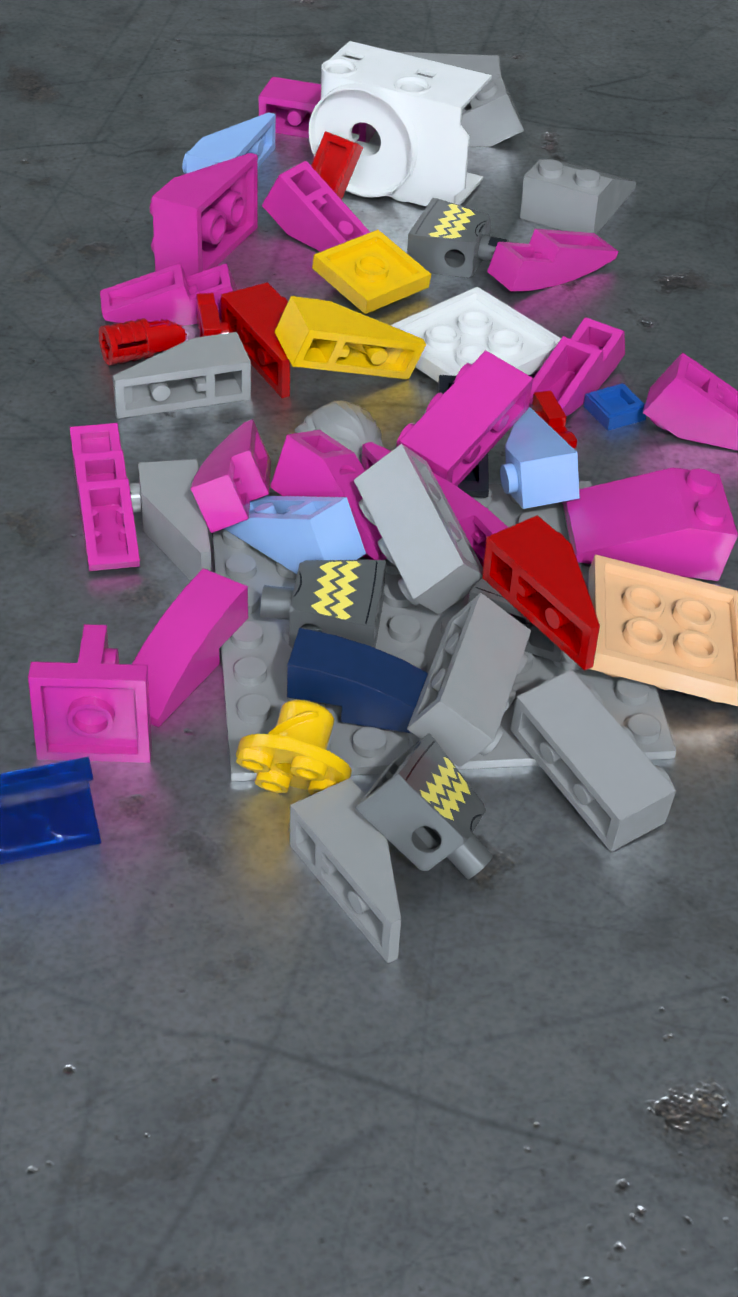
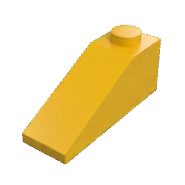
M296 296L290 297L275 330V334L292 367L409 380L427 345L424 339L332 301Z

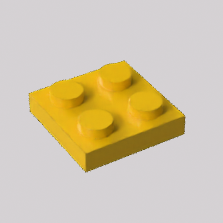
M379 230L316 253L313 257L312 269L364 314L427 289L430 285L431 273Z

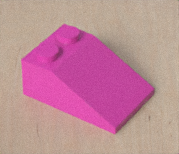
M248 153L175 177L152 196L150 213L153 216L154 236L151 248L155 255V271L181 263L186 277L217 267L258 228L257 154Z
M667 468L579 489V499L562 502L570 542L579 563L591 564L596 554L682 577L719 581L738 537L720 475L705 469Z

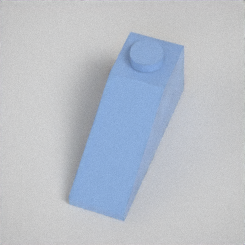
M268 112L202 137L184 156L182 165L184 174L248 153L258 155L259 168L275 150L276 114Z
M529 407L513 425L505 445L506 464H502L500 467V479L504 492L510 494L523 509L579 499L577 451Z
M263 496L250 501L249 519L223 528L296 574L299 564L305 560H357L366 554L347 497Z

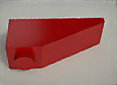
M268 282L221 294V322H228L229 333H238L251 361V365L281 398L289 397L290 361L275 334V330L287 306V299L281 296Z
M538 515L487 536L482 578L584 671L592 668L600 624L572 544Z

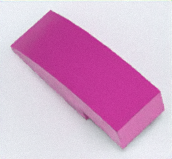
M534 229L529 244L498 242L487 272L510 291H533L564 284L596 271L615 260L619 251L595 233Z
M179 263L100 290L102 315L105 321L116 323L145 318L148 322L167 319L173 323L176 322L177 325L197 324L198 315L196 294L214 293L219 319L221 320V294L238 289L227 263L186 277L183 267Z
M585 317L571 338L565 336L561 338L534 377L529 407L532 409L534 392L551 390L566 416L576 411L584 404L585 394L597 391L624 357V331Z
M253 419L244 422L228 435L202 463L193 479L190 489L210 533L249 519L250 501L269 495L271 460Z
M203 568L181 591L156 624L132 662L135 665H148L152 725L159 728L220 664L219 648L248 619V586Z

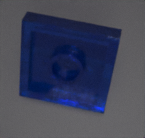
M89 756L0 774V866L102 844L90 784L94 779Z

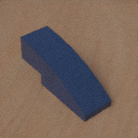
M299 628L287 664V698L342 706L341 722L412 733L407 727L428 673L403 659L369 645L332 634Z

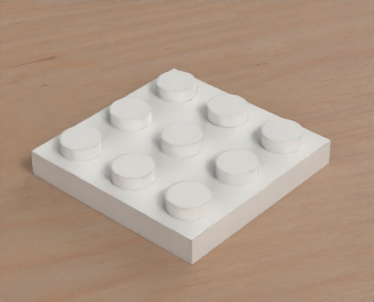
M479 287L470 289L390 325L424 339L427 345L415 367L437 382L439 375L457 376L460 369L466 363L473 364L485 350L525 374L531 375L541 369L561 340L557 335Z

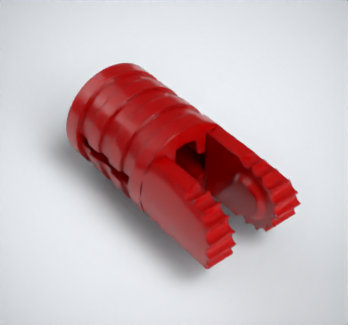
M141 318L136 321L130 320L124 323L100 326L99 343L106 364L111 366L117 363H127L131 360L137 361L141 360V358H151L154 356V353L166 351L187 340V333H185L186 329L182 328V325H177L176 322L173 323L167 319L148 322L145 318Z

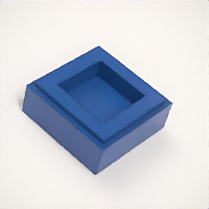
M624 383L585 394L584 407L607 431L646 420V415L643 413L645 404Z

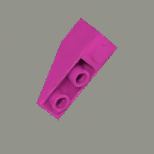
M321 430L287 434L270 488L282 496L347 497L366 552L363 557L369 560L387 559L378 544V540L382 536L377 526L373 525L366 518L359 506V501L363 498L354 479L365 472V469L356 454Z

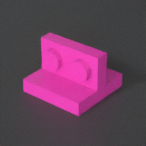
M84 624L78 663L31 662L28 683L37 760L150 763L152 736L148 665L119 664L118 648L108 647L107 625Z

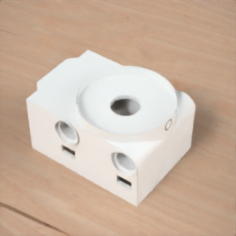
M349 41L321 65V100L315 106L309 122V141L312 153L315 157L325 131L358 143L363 147L346 188V191L363 197L388 196L397 201L410 202L426 207L432 198L461 205L483 180V176L467 172L470 136L461 125L462 109L492 79V75ZM418 73H421V74L433 76V78H429V77H425V76H421V75H417V74H418ZM359 122L372 125L380 135L381 146L357 141L359 135L351 133L353 126Z

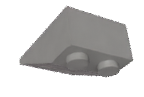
M539 159L524 175L520 219L562 231L588 232L597 235L635 190L637 181L567 162Z

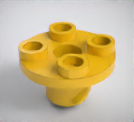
M290 700L285 702L281 707L276 727L268 734H251L242 737L236 751L237 764L257 774L255 784L275 793H287L289 786L308 790V793L313 795L349 779L352 774L350 766L343 759L327 750L334 725L332 713L322 705L307 700Z

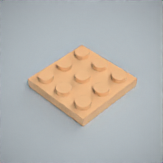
M595 554L589 568V595L600 624L594 665L590 669L603 672L608 676L623 677L655 685L660 689L675 690L703 697L712 702L738 706V591Z

